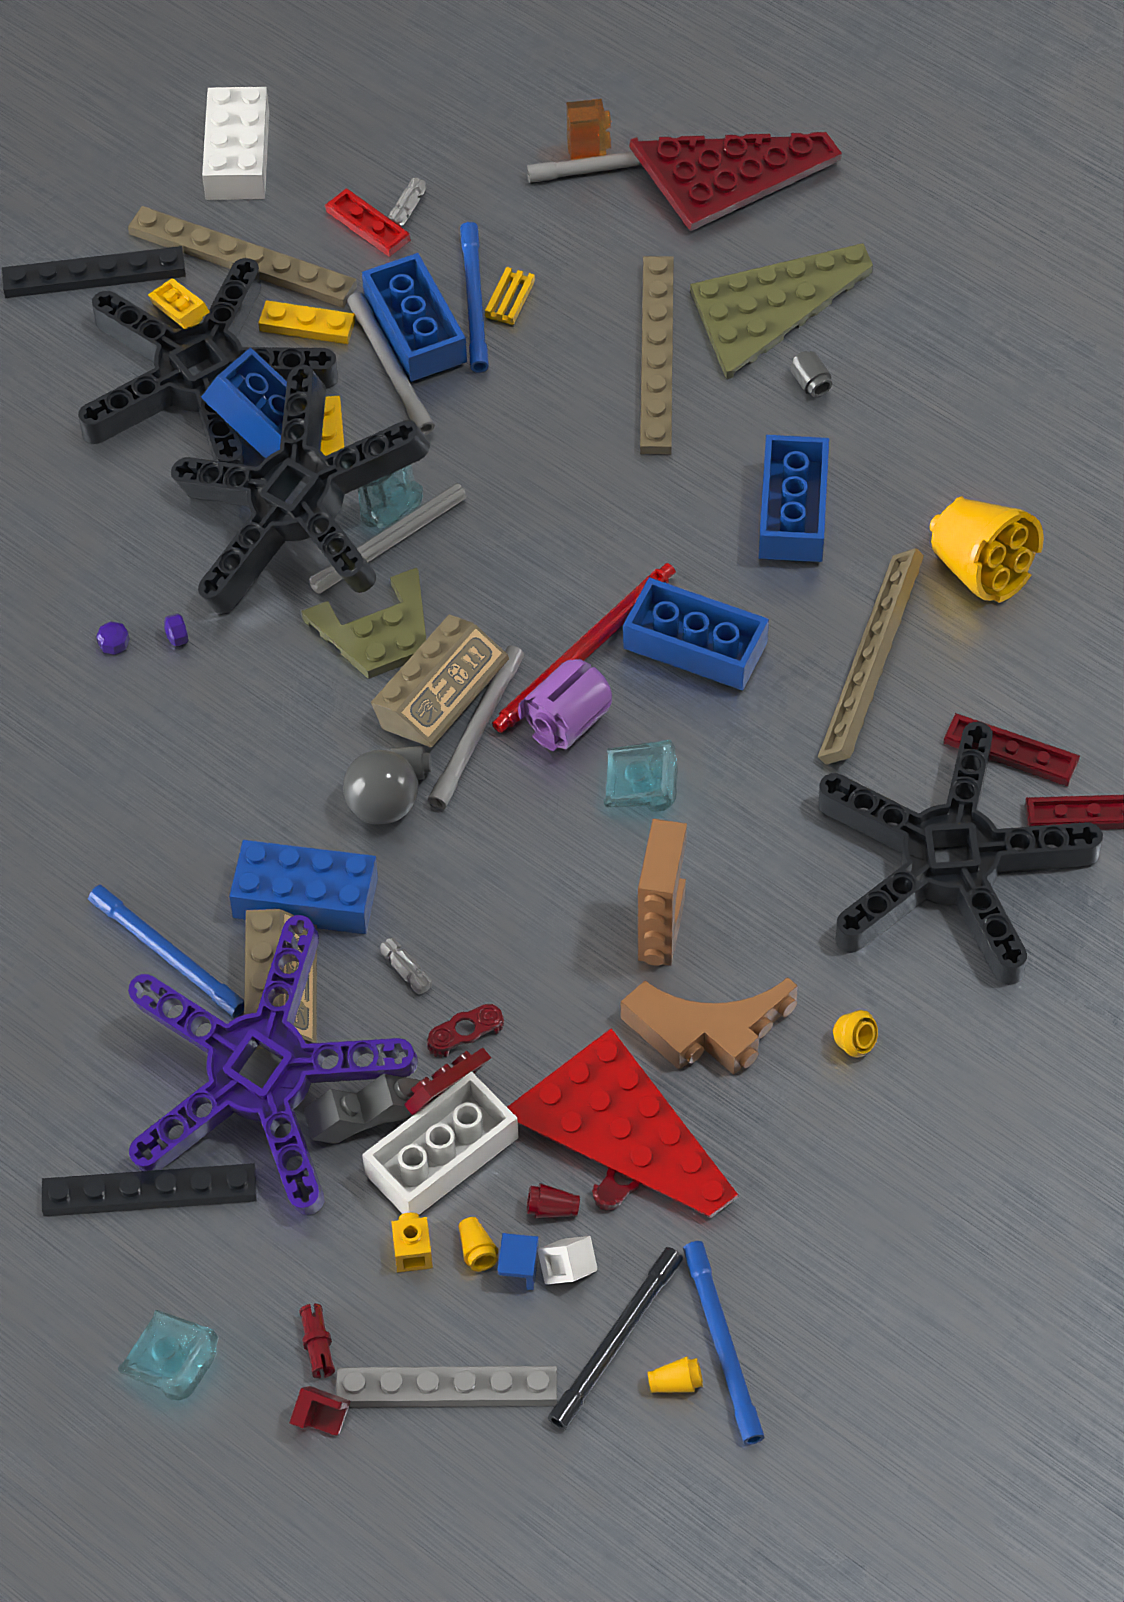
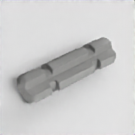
M417 177L411 179L408 184L409 188L404 190L395 205L396 207L389 214V218L400 227L405 224L408 219L407 217L410 216L419 202V197H422L426 191V182L423 179L420 180Z
M395 938L387 939L380 945L381 954L388 961H392L391 965L406 982L412 983L410 986L417 994H423L432 986L431 978L424 971H420L421 967L405 949H400L401 945Z

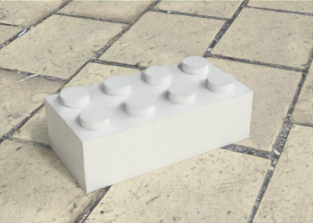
M267 87L208 88L202 170L206 200L265 199L269 129Z
M471 1071L363 1153L365 1175L402 1214L412 1212L420 1215L519 1138L518 1119Z

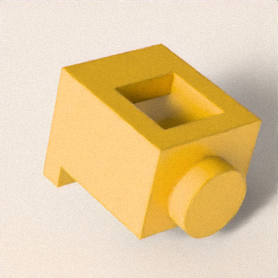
M410 1212L400 1215L397 1221H391L397 1273L433 1268L427 1217L420 1218L419 1214Z

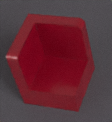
M312 1386L303 1387L300 1389L289 1424L300 1428L313 1427L332 1435H339L351 1401Z

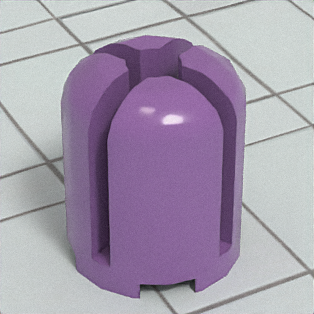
M581 659L567 660L519 703V718L521 720L523 717H526L528 723L535 730L532 737L543 747L553 752L557 748L567 750L609 710L612 702V692L606 678L597 668H591L590 663Z

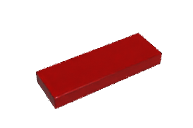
M347 188L325 204L327 213L388 257H391L411 241L409 232Z

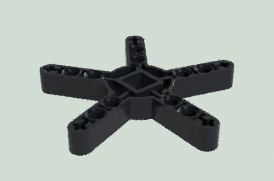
M243 258L235 261L209 309L210 312L206 315L203 322L186 329L183 327L172 328L112 291H101L92 298L96 326L106 334L154 362L155 368L80 408L78 417L81 433L86 442L91 444L102 443L173 405L185 411L199 413L213 461L245 465L242 445L237 431L213 410L201 396L222 371L250 348L242 347L237 336L261 291L259 266L255 260ZM251 347L286 381L291 370L300 365L310 366L323 382L326 389L333 387L338 381L336 354L330 349ZM207 359L213 365L194 376L188 370Z
M300 365L292 369L287 378L280 450L268 456L258 467L184 457L175 462L171 469V477L188 496L249 506L252 512L247 522L200 581L198 586L199 594L217 613L222 614L231 611L285 541H301L310 537L354 592L362 593L369 590L376 581L375 571L342 530L335 518L342 507L345 494L420 461L428 454L430 443L418 426L409 420L401 421L325 456L320 449L326 387L310 366ZM301 481L307 484L291 505L285 503Z
M983 722L969 723L963 730L947 803L932 806L921 813H917L841 774L830 773L825 775L819 784L818 805L820 810L824 814L902 853V866L838 916L835 936L836 944L845 952H857L926 899L940 904L957 905L994 976L1003 984H1016L1024 977L1027 951L992 888L998 873L1092 865L1097 862L1100 856L1103 833L1097 825L1086 822L997 829L986 815L978 811L993 737L991 728ZM974 742L979 743L978 750L972 749ZM966 769H972V770H975V771H974V772H969V771H967ZM859 808H865V809H868V810H867V811H861V810H858V809H859ZM887 823H896L897 825H896V826H891V825H888ZM1048 845H1054L1058 848H1050ZM967 846L969 860L936 863L934 848ZM1016 847H1017V848H1022V849H1024V850H1023V851H1018V850H1015V849H1013V848H1016ZM902 890V891H906L907 893H906V894H899V893H897L896 891ZM976 906H982V907H985L986 909H985V910H979V909H977V908H975V907H976ZM871 910H880L882 913H873ZM996 933L1001 935V937H992L989 934Z

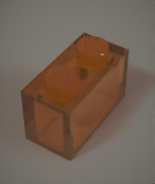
M602 99L566 102L567 146L570 160L606 155V149H611L610 132L606 131V129L611 128V118L609 110L604 111Z

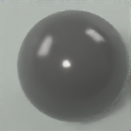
M372 750L357 757L348 767L343 780V794L349 809L359 819L375 825H385L400 820L411 810L418 794V781L414 769L401 755L388 750Z

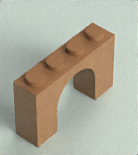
M652 819L638 886V961H644L654 966L662 964L672 966L685 901L686 879L680 878V872L687 843V823Z

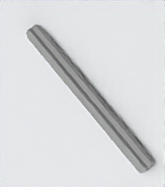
M459 483L453 484L356 548L367 562L371 561L466 498L464 488ZM330 564L310 577L309 585L317 594H320L342 580V577Z

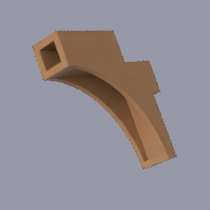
M787 977L778 985L754 997L727 1003H702L672 996L657 989L645 980L621 1001V1019L678 1070L682 1069L688 1062L690 1064L696 1062L704 1050H706L734 1075L742 1067L748 1068L755 1062L759 1055V1038H763L771 1030L776 1020L781 1016L787 1017L795 1009L798 985Z

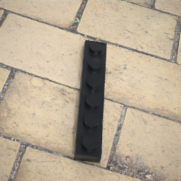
M182 246L2 267L5 298L186 277Z
M255 1163L42 1178L43 1216L257 1201Z

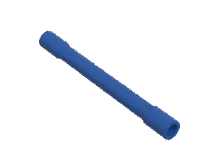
M466 222L461 225L460 233L461 246L464 253L470 334V368L473 372L482 373L488 370L489 362L484 330L478 252L480 248L479 232L476 223Z
M98 885L90 892L88 900L108 917L119 922L208 994L213 1002L233 1018L239 1017L244 1012V999L227 985L220 983L128 909L119 898L104 886Z
M702 1241L690 1242L683 1247V1252L691 1277L695 1281L735 1408V1418L745 1445L757 1444L765 1436L756 1408L752 1404L723 1313L704 1243Z

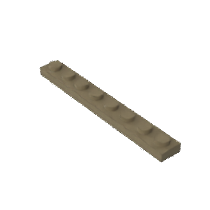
M141 206L128 225L129 235L167 248L182 246L183 253L231 269L235 261L239 259H253L258 263L260 280L342 308L345 307L349 296L357 288V280L355 278Z
M643 256L640 454H671L674 256Z
M917 548L892 556L818 758L826 765L849 759L854 752L857 737L864 725V718L868 707L873 700L875 688L883 673V666L892 648L897 628L901 624V617L910 599L915 579L919 574V568L924 555Z

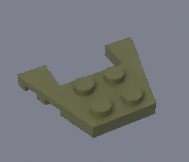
M417 567L390 577L391 586L401 602L399 604L341 625L329 601L302 610V619L308 626L312 625L320 632V636L327 643L331 642L341 651V655L368 679L401 667L426 641L419 571Z

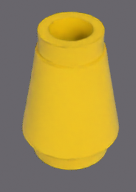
M476 1217L463 1219L459 1223L458 1228L465 1264L477 1272L492 1268L498 1261V1247Z
M686 1356L647 1372L651 1393L695 1392V1388L703 1387L698 1358L689 1359Z

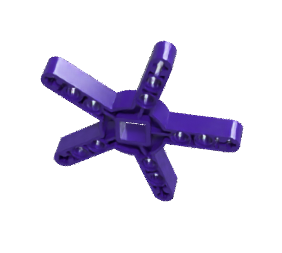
M295 915L285 922L257 1013L240 1016L228 1024L149 974H140L131 980L128 993L141 1011L208 1053L207 1074L209 1081L136 1137L131 1143L129 1156L140 1170H162L229 1116L236 1113L241 1117L262 1122L288 1199L301 1214H315L323 1207L324 1193L294 1108L305 1098L311 1083L377 1079L382 1074L407 1077L417 1069V1054L411 1044L405 1039L391 1038L307 1044L299 1031L293 1026L319 944L318 932L308 917ZM303 930H306L307 936L301 935L299 941H297L295 934L300 935ZM288 962H299V967L294 973H283V968ZM144 990L147 992L153 991L159 999L158 1003L147 995L142 997V992ZM280 994L289 995L285 1005L280 1007L273 1006L275 997ZM173 1006H183L182 1013L178 1017H168V1012ZM204 1023L211 1024L210 1032L207 1035L196 1036V1030L200 1025ZM258 1045L281 1059V1062L263 1088H260L239 1074ZM400 1052H404L406 1057L402 1058V1063L397 1064L394 1059L399 1057ZM366 1053L374 1055L373 1061L368 1066L360 1067L357 1065V1060L361 1055ZM381 1053H384L386 1058L382 1059ZM333 1055L339 1058L335 1067L331 1069L322 1068V1063L328 1056ZM212 1104V1110L209 1115L197 1117V1110L201 1105ZM290 1124L291 1130L287 1136L283 1138L275 1137V1131L278 1126ZM178 1125L184 1126L183 1134L179 1138L169 1139V1132L173 1127ZM159 1138L167 1146L165 1149H163L161 1145L157 1142ZM147 1149H149L151 1151V1154L153 1155V1157L149 1160H147L145 1158V1155L143 1154V1152ZM294 1156L302 1157V1165L298 1169L287 1170L286 1165L290 1158ZM298 1182H303L310 1191L309 1201H302L303 1193Z

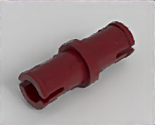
M314 1303V1312L312 1313L311 1305L307 1304L299 1310L305 1333L302 1339L303 1346L309 1353L312 1376L320 1379V1370L322 1369L324 1378H327L335 1372L329 1347L332 1343L331 1334L325 1328L322 1306Z

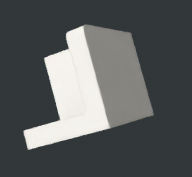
M591 1236L560 1239L537 1249L545 1284L574 1282L597 1271Z

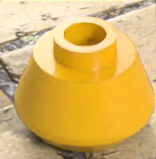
M864 1010L842 1015L833 1028L834 1040L848 1055L856 1058L863 1057L873 1049L877 1042L878 1027L876 1021L869 1012Z

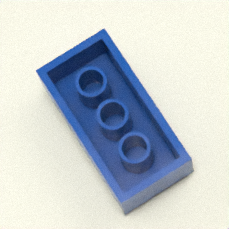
M419 253L362 272L364 296L410 382L467 362L466 337Z
M766 435L759 559L823 562L829 438Z
M649 577L623 624V648L743 691L768 643L769 619Z
M243 840L229 896L232 916L236 919L246 920V910L281 909L294 916L303 915L308 917L314 925H317V929L366 934L378 881L376 856Z

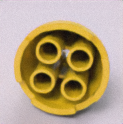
M962 496L957 497L941 514L935 515L929 526L930 531L933 532L931 543L934 553L974 595L983 600H995L998 603L1014 596L1031 577L1028 570L1035 554L1041 553L1043 548V528L1035 516L1021 509L970 500Z

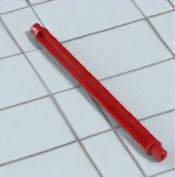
M665 563L660 569H655L499 712V716L492 722L493 728L497 732L503 733L508 727H513L520 720L518 713L519 703L562 663L574 659L584 661L625 623L648 578L650 577L668 584L669 579L676 573L674 567L669 563Z

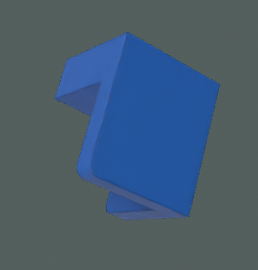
M502 1233L498 1274L500 1276L526 1278L527 1290H534L539 1258L537 1251L539 1249L538 1236Z

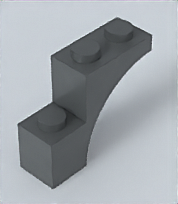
M382 1074L357 1093L335 1089L328 1090L303 1108L311 1139L338 1144L351 1135L365 1129L411 1118L413 1115L404 1104L414 1095L411 1088L421 1080Z

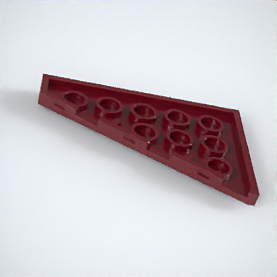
M812 132L810 134L791 133L790 137H771V134L725 135V138L705 139V135L680 136L678 138L659 137V140L638 141V137L630 140L629 144L632 152L689 231L841 161L842 152L827 132Z

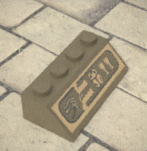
M449 614L371 701L382 729L432 748L509 660L508 654L473 622Z
M281 909L246 910L244 1015L257 1013L283 926L290 917L294 916ZM303 930L302 934H295V937L299 941L301 935L307 936L308 933L306 930ZM317 950L293 1025L307 1044L317 1043ZM288 962L283 968V973H294L299 967V962ZM280 994L275 997L273 1006L280 1007L285 1005L289 995ZM258 1045V1047L255 1050H261L264 1048Z

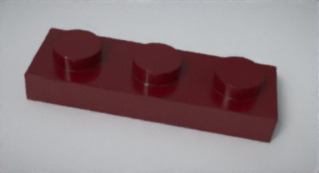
M484 1048L479 1049L472 1055L465 1051L451 1063L453 1065L452 1068L447 1063L431 1076L433 1080L425 1077L413 1086L411 1091L414 1095L404 1104L412 1115L416 1114L472 1071L476 1074L491 1059V1056Z

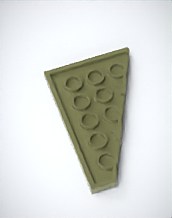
M861 243L690 284V293L726 380L733 378L734 373L745 364H752L758 359L760 354L768 352L784 340V335L796 326L800 328L810 317L816 316L832 304V299L844 290L848 292L858 281H862L872 274L873 264L864 244Z

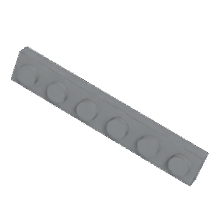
M557 1366L337 1368L336 1395L350 1400L349 1407L555 1406L557 1404Z

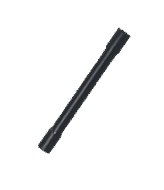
M666 1247L649 1270L648 1277L570 1389L565 1391L548 1415V1420L554 1426L562 1430L567 1429L582 1407L586 1396L661 1288L668 1283L683 1261V1256L677 1250Z

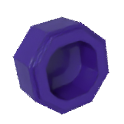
M177 613L166 616L164 629L170 643L175 647L187 644L189 639L182 615Z
M112 621L100 626L96 635L97 643L103 653L113 655L126 650L130 641L129 633L122 623Z

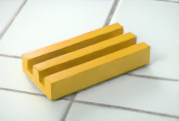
M506 267L485 309V318L514 325L533 287L535 274L529 273L528 276H524L523 271L517 270L516 273H513L512 268ZM512 281L511 284H510V286H509V289H508V291H507V293H506V295H505V297H504V299H503V301H502V303H501V305H500V307H499V309H498V311H497V313H496L495 311H496V309H497V307H498V304H499V302H500V300H501V298H502V296H503V294H504V292H505V290H506V288H507L509 282ZM519 284H523L509 315H504Z

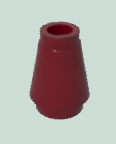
M539 1183V1186L530 1185L527 1199V1214L535 1215V1219L577 1217L580 1195H574L573 1193Z

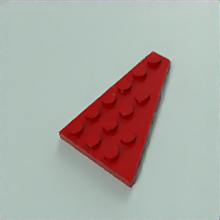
M612 1028L507 1106L517 1117L518 1124L611 1170H615L650 1189L652 1188L683 1205H687L710 1218L739 1197L735 1189Z

